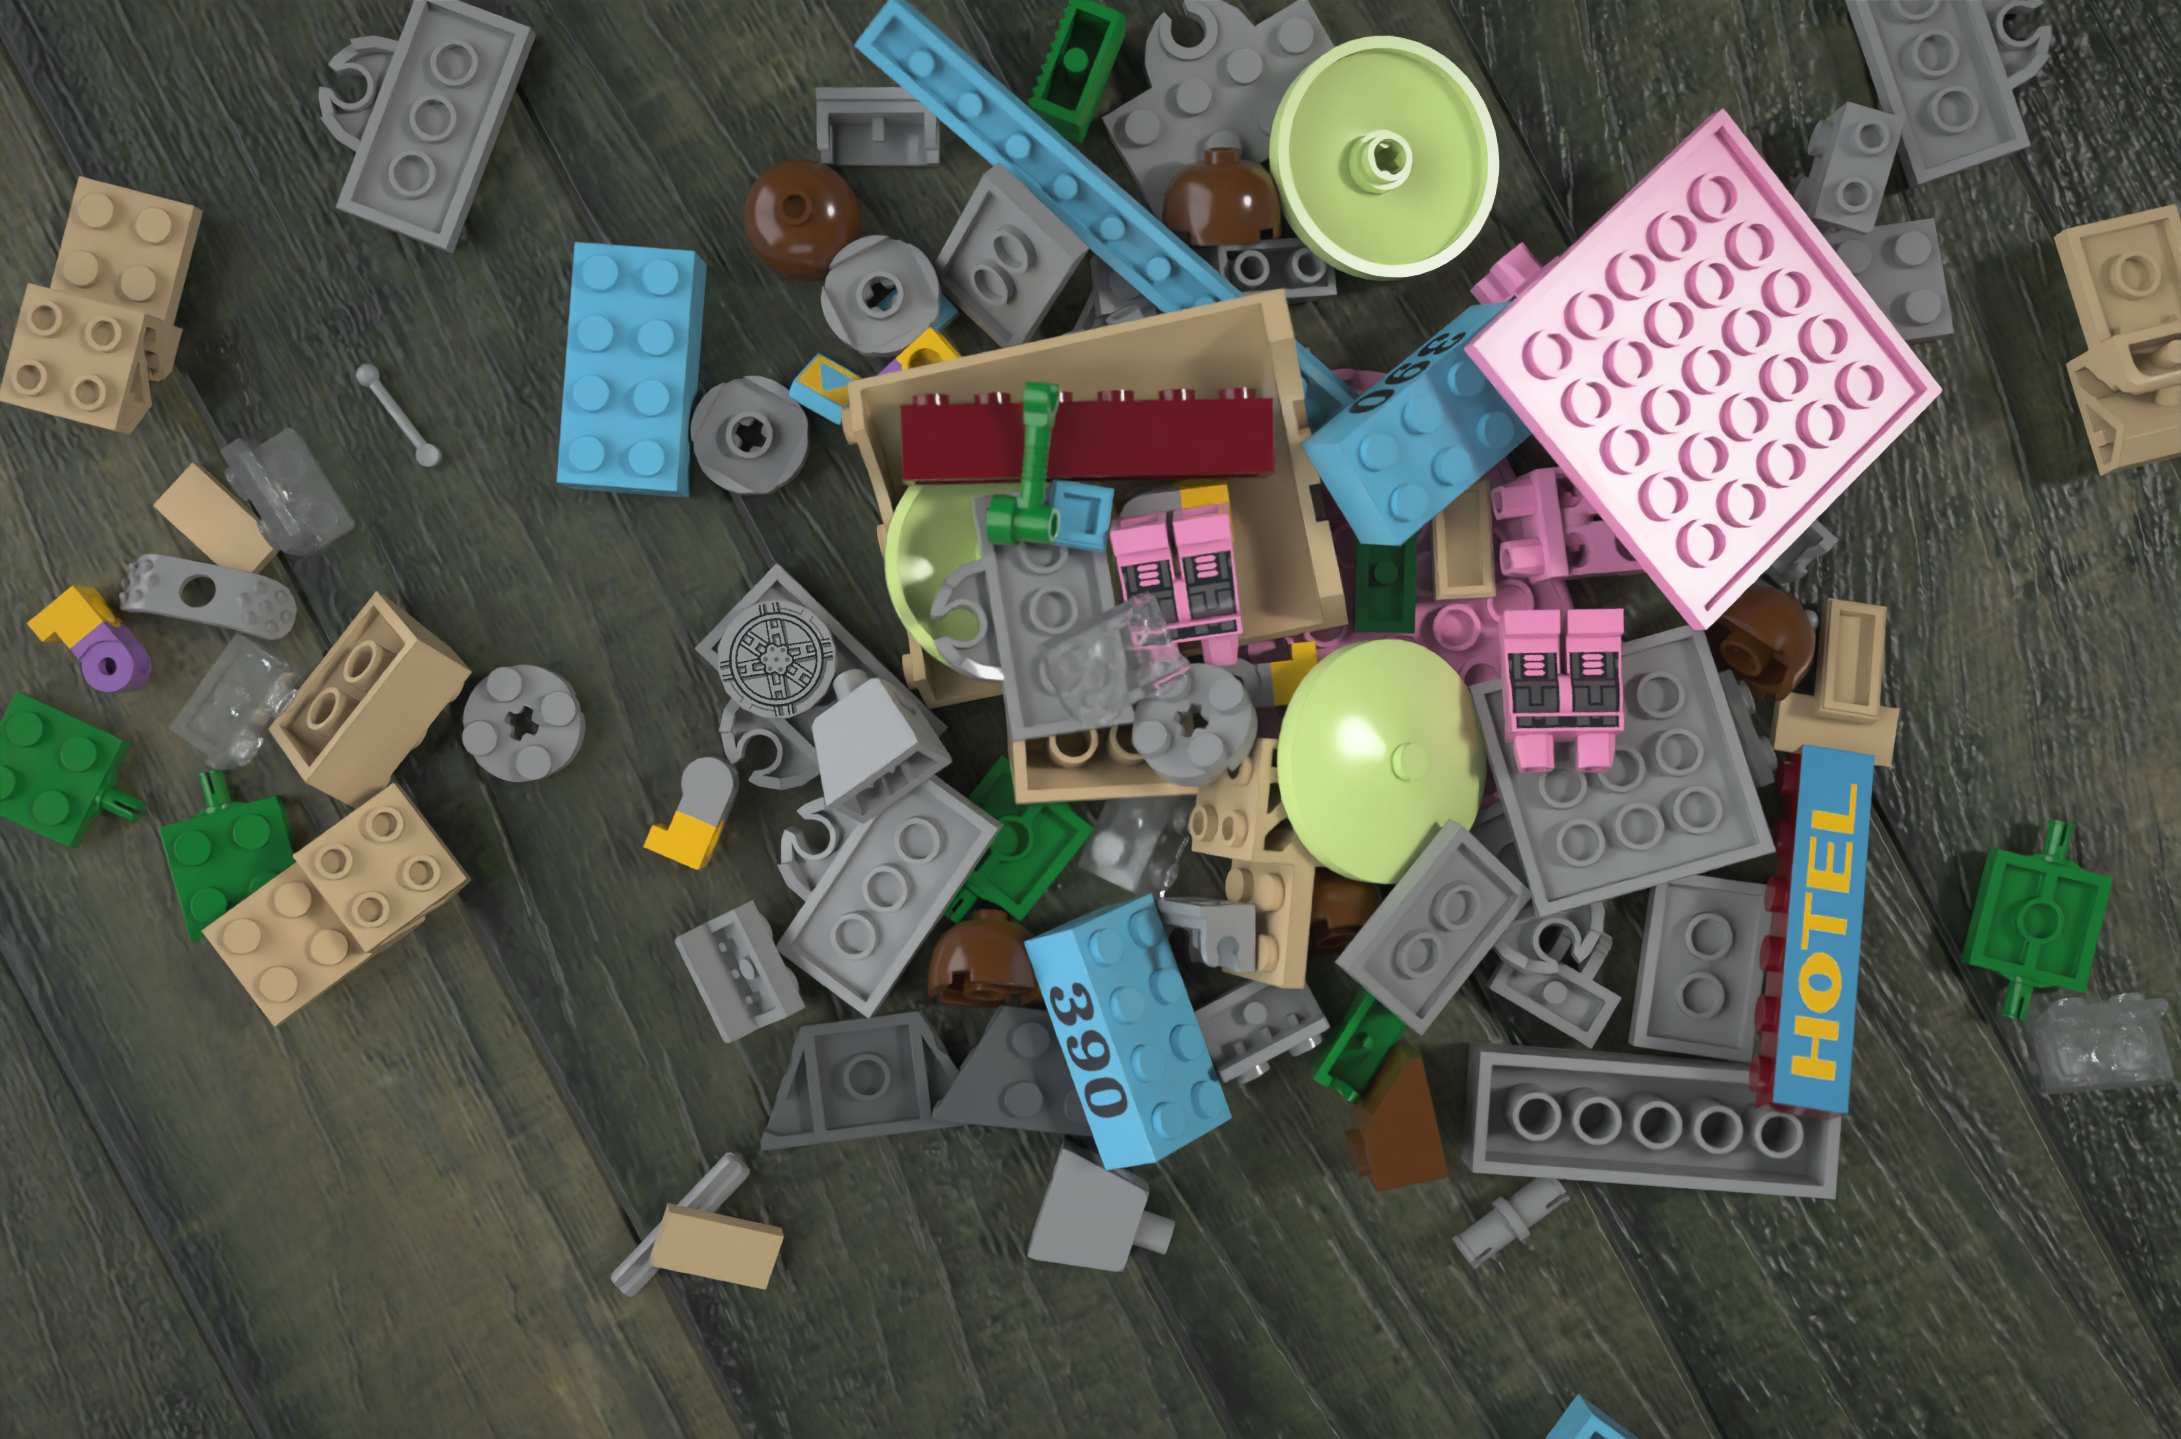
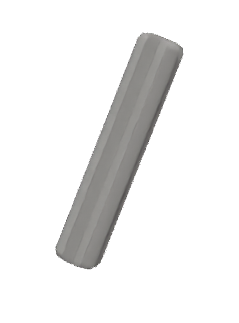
M731 1152L726 1153L677 1205L714 1213L749 1176L750 1170L738 1156ZM661 1222L611 1275L614 1285L629 1297L635 1296L661 1269L651 1266L650 1260Z

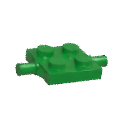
M16 691L0 722V816L69 848L79 847L91 822L104 809L129 820L131 823H136L142 814L122 804L135 810L144 811L146 801L115 788L118 779V769L132 742L27 693Z
M1002 755L967 798L1004 826L944 912V915L947 916L957 902L963 899L962 904L950 917V920L956 924L960 923L961 919L979 897L999 904L1021 922L1095 830L1094 827L1071 810L1067 802L1016 804L1009 759Z
M223 768L197 775L201 783L207 809H203L191 819L159 827L190 942L206 938L202 932L203 929L296 863L293 855L298 851L282 795H275L250 803L231 802Z
M2051 819L2048 821L2049 825L2041 854L2021 855L2001 849L1989 848L1961 958L1963 963L1993 970L2002 978L2010 980L2000 1015L2022 1021H2027L2034 987L2058 986L2085 993L2113 882V877L2085 871L2074 862L2066 860L2076 825Z

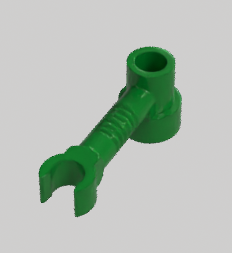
M1026 381L1023 394L1024 424L1026 426L1024 445L1026 448L1024 449L1025 454L1023 456L1025 460L1023 461L1024 467H1022L1024 472L1022 473L1020 497L999 494L993 496L987 514V537L991 544L1017 547L1021 541L1054 544L1057 539L1060 522L1059 510L1057 507L1044 506L1046 492L1045 479L1047 478L1046 467L1048 466L1047 460L1049 458L1047 455L1049 454L1051 428L1055 423V414L1059 403V384Z

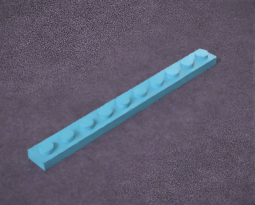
M889 0L854 46L993 166L999 162L1017 180L1024 183L1038 200L1063 223L1067 224L1090 247L1089 249L1164 313L1245 296L906 0ZM1295 340L1305 396L1306 415L1311 434L1313 435L1360 397V395Z

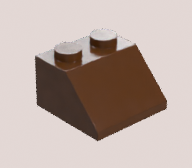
M1407 1040L1398 1041L1360 1101L1351 1110L1354 1129L1344 1131L1352 1166L1356 1167L1358 1177L1367 1176L1376 1192L1449 1176L1422 1056Z

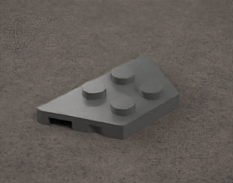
M1000 1005L986 1026L984 1036L978 1045L972 1048L959 1068L961 1070L942 1101L939 1100L932 1113V1118L938 1121L1093 1137L1048 1010Z
M921 1009L874 1014L869 1019L866 1016L804 1023L800 1027L787 1071L783 1076L776 1096L777 1099L772 1114L760 1142L761 1151L970 1125L967 1123L938 1121L932 1118L933 1108L939 1100L942 1101L960 1073V1067Z

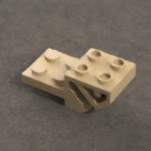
M79 176L51 286L46 288L31 283L27 284L0 388V401L130 435L152 406L149 380L161 381L172 372L183 330L174 326V321L203 211L193 205Z
M2176 204L2063 230L2054 237L2089 349L2087 352L2066 363V367L2100 476L2181 457V219Z
M1256 737L1253 747L1243 763L1233 771L1227 767L1220 774L1211 776L1214 782L1198 786L1199 793L1196 797V807L1191 813L1189 823L1190 833L1193 838L1192 851L1231 858L1232 867L1227 875L1225 886L1228 900L1255 904L1256 972H1236L1235 969L1222 967V971L1281 988L1304 989L1315 866H1326L1320 863L1303 845L1286 814L1278 782L1277 751L1279 740Z
M393 782L295 853L293 858L296 860V863L211 923L202 932L269 1021L276 1027L294 1016L376 954L383 953L425 921V915L448 902L472 879L402 787Z

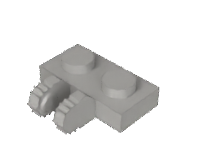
M1557 927L1553 932L1544 952L1545 955L1557 961L1560 971L1558 974L1542 976L1522 973L1500 960L1485 985L1591 1049L1622 998L1593 981L1611 949L1613 937L1603 932L1591 953L1578 964L1577 970H1574L1561 962V959L1572 943L1570 934L1561 927Z

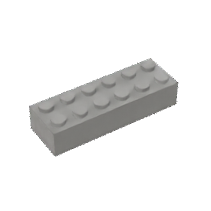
M1470 1042L1461 1159L1472 1173L1836 1199L1842 1116L1831 1120H1823L1755 1109L1757 1092L1751 1091L1749 1087L1751 1063Z

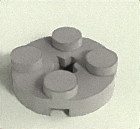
M872 235L848 244L836 254L829 266L831 270L826 277L825 288L822 286L821 304L824 316L830 328L839 339L865 357L888 358L899 356L929 327L933 328L937 325L941 315V284L931 262L919 248L910 243L906 244L901 240L890 239L889 236ZM881 282L886 289L897 287L898 295L892 299L893 306L889 310L882 311L879 307L871 309L867 307L866 301L874 296L871 286L875 283Z
M744 376L742 379H734L728 383L723 382L713 387L701 399L691 421V441L694 444V453L702 471L714 483L740 495H771L781 487L789 484L800 473L810 452L811 422L801 404L788 396L789 390L769 378ZM755 420L762 422L764 425L761 434L767 438L765 444L761 448L753 446L749 452L740 450L743 440L736 435L737 428L741 424L751 427Z
M1196 663L1183 667L1168 665L1156 673L1153 678V684L1147 688L1138 702L1134 713L1135 722H1133L1132 741L1134 747L1152 769L1164 780L1180 786H1202L1214 782L1211 776L1220 774L1227 767L1233 771L1243 763L1255 742L1258 719L1255 708L1251 704L1249 694L1232 673L1211 664ZM1195 713H1201L1202 717L1208 721V725L1205 729L1196 728L1191 737H1185V729L1182 726L1184 721Z
M534 665L497 668L478 683L467 700L463 714V745L475 757L481 767L498 778L511 782L545 779L551 774L567 767L577 755L585 735L584 713H581L580 703L575 696L577 694L571 684L558 673ZM525 707H529L534 711L531 720L538 724L539 728L536 734L525 733L520 740L513 734L515 727L510 724V719L513 713L521 714Z

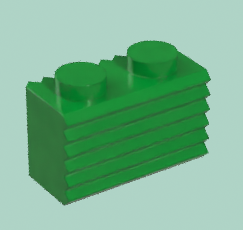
M1068 0V8L1063 9L1064 19L1059 20V30L1054 32L1055 41L1050 43L1051 52L1045 54L1046 64L1041 65L1042 75L1037 77V86L1032 88L1033 97L1028 99V107L1062 137L1076 143H1083L1125 37L1126 16L1121 12L1091 0Z

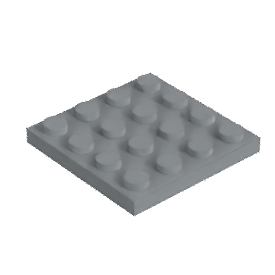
M1685 625L1621 643L1624 731L1615 741L1613 764L1608 772H1577L1575 742H1553L1554 769L1552 772L1519 773L1514 754V743H1505V717L1501 677L1468 687L1476 710L1487 758L1526 885L1531 893V901L1537 919L1776 852L1704 630L1694 631L1690 625ZM1560 661V674H1559V675H1562V673H1561V661Z

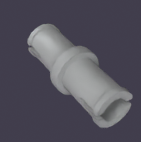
M1536 1177L1505 1200L1502 1196L1492 1202L1493 1210L1459 1235H1455L1452 1240L1466 1260L1476 1270L1480 1267V1264L1515 1238L1522 1242L1530 1236L1528 1230L1530 1227L1562 1203L1568 1202L1570 1197L1557 1179Z

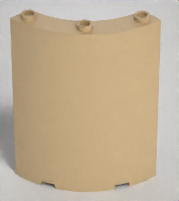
M1284 288L847 382L850 407L841 409L842 425L848 444L858 443L873 485L884 523L877 525L878 541L883 558L890 521L899 501L909 487L902 486L900 405H912L913 395L947 394L949 395L950 404H974L975 394L1003 392L1011 394V403H1023L1026 381L1059 384V391L1073 393V402L1097 401V392L1107 390L1134 391V400H1158V391L1167 389L1195 390V399H1219V390L1255 388L1256 398H1273L1275 472L1267 478L1227 479L1243 633L1238 634V646L1348 624L1345 597L1329 520L1316 522V519L1326 518L1320 487V475L1301 446L1312 434L1306 415L1305 396L1295 338ZM1165 480L1107 481L1099 483L1102 487L1114 489L1112 502L1120 518L1121 502L1128 491L1142 484ZM1174 534L1170 535L1175 569L1176 573L1181 572V566ZM1122 593L1116 614L1125 667L1130 669L1144 666L1145 662L1142 657L1141 648L1133 649L1131 629ZM907 631L910 653L902 656L905 679L910 690L918 688L928 709L1003 694L1001 682L975 681L956 672L927 653ZM1201 640L1178 643L1180 658L1203 654Z

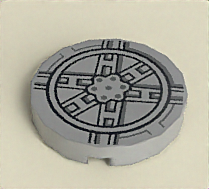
M765 600L743 609L727 625L718 645V673L726 692L742 709L763 718H791L812 710L829 693L837 675V648L830 628L812 610L791 601Z

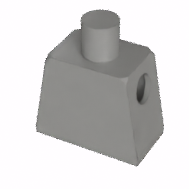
M860 669L848 670L836 677L833 682V688L839 702L816 717L812 725L827 806L862 824L952 762L949 753L914 700L906 692L881 677L869 679L866 672Z
M1064 1138L1029 1242L1027 1257L1041 1261L1123 1272L1132 1245L1165 1255L1173 1234L1175 1220L1144 1211L1149 1195V1184L1143 1178L1124 1168L1105 1170L1100 1155Z

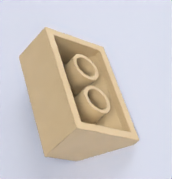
M376 591L268 730L307 784L358 809L387 787L392 773L410 750L416 748L423 741L428 727L446 704L452 702L460 694L464 681L472 671L451 647L386 596Z
M1127 676L1133 714L1142 695L1153 684L1154 676ZM1193 715L1189 716L1182 725L1185 729V737H1191L1194 731ZM1006 716L1008 756L1016 804L1197 795L1199 793L1198 786L1176 785L1157 775L1133 745V723L1011 743Z

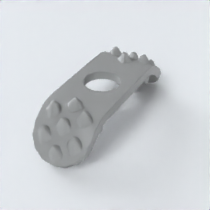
M145 554L139 557L136 562L130 563L131 572L127 579L121 581L123 592L119 595L121 600L120 608L128 613L146 612L233 629L264 640L282 638L291 631L295 622L297 609L295 599L290 590L278 581L256 573L166 555ZM198 577L211 579L215 583L216 592L214 598L207 605L195 608L187 606L183 602L182 592L189 581Z

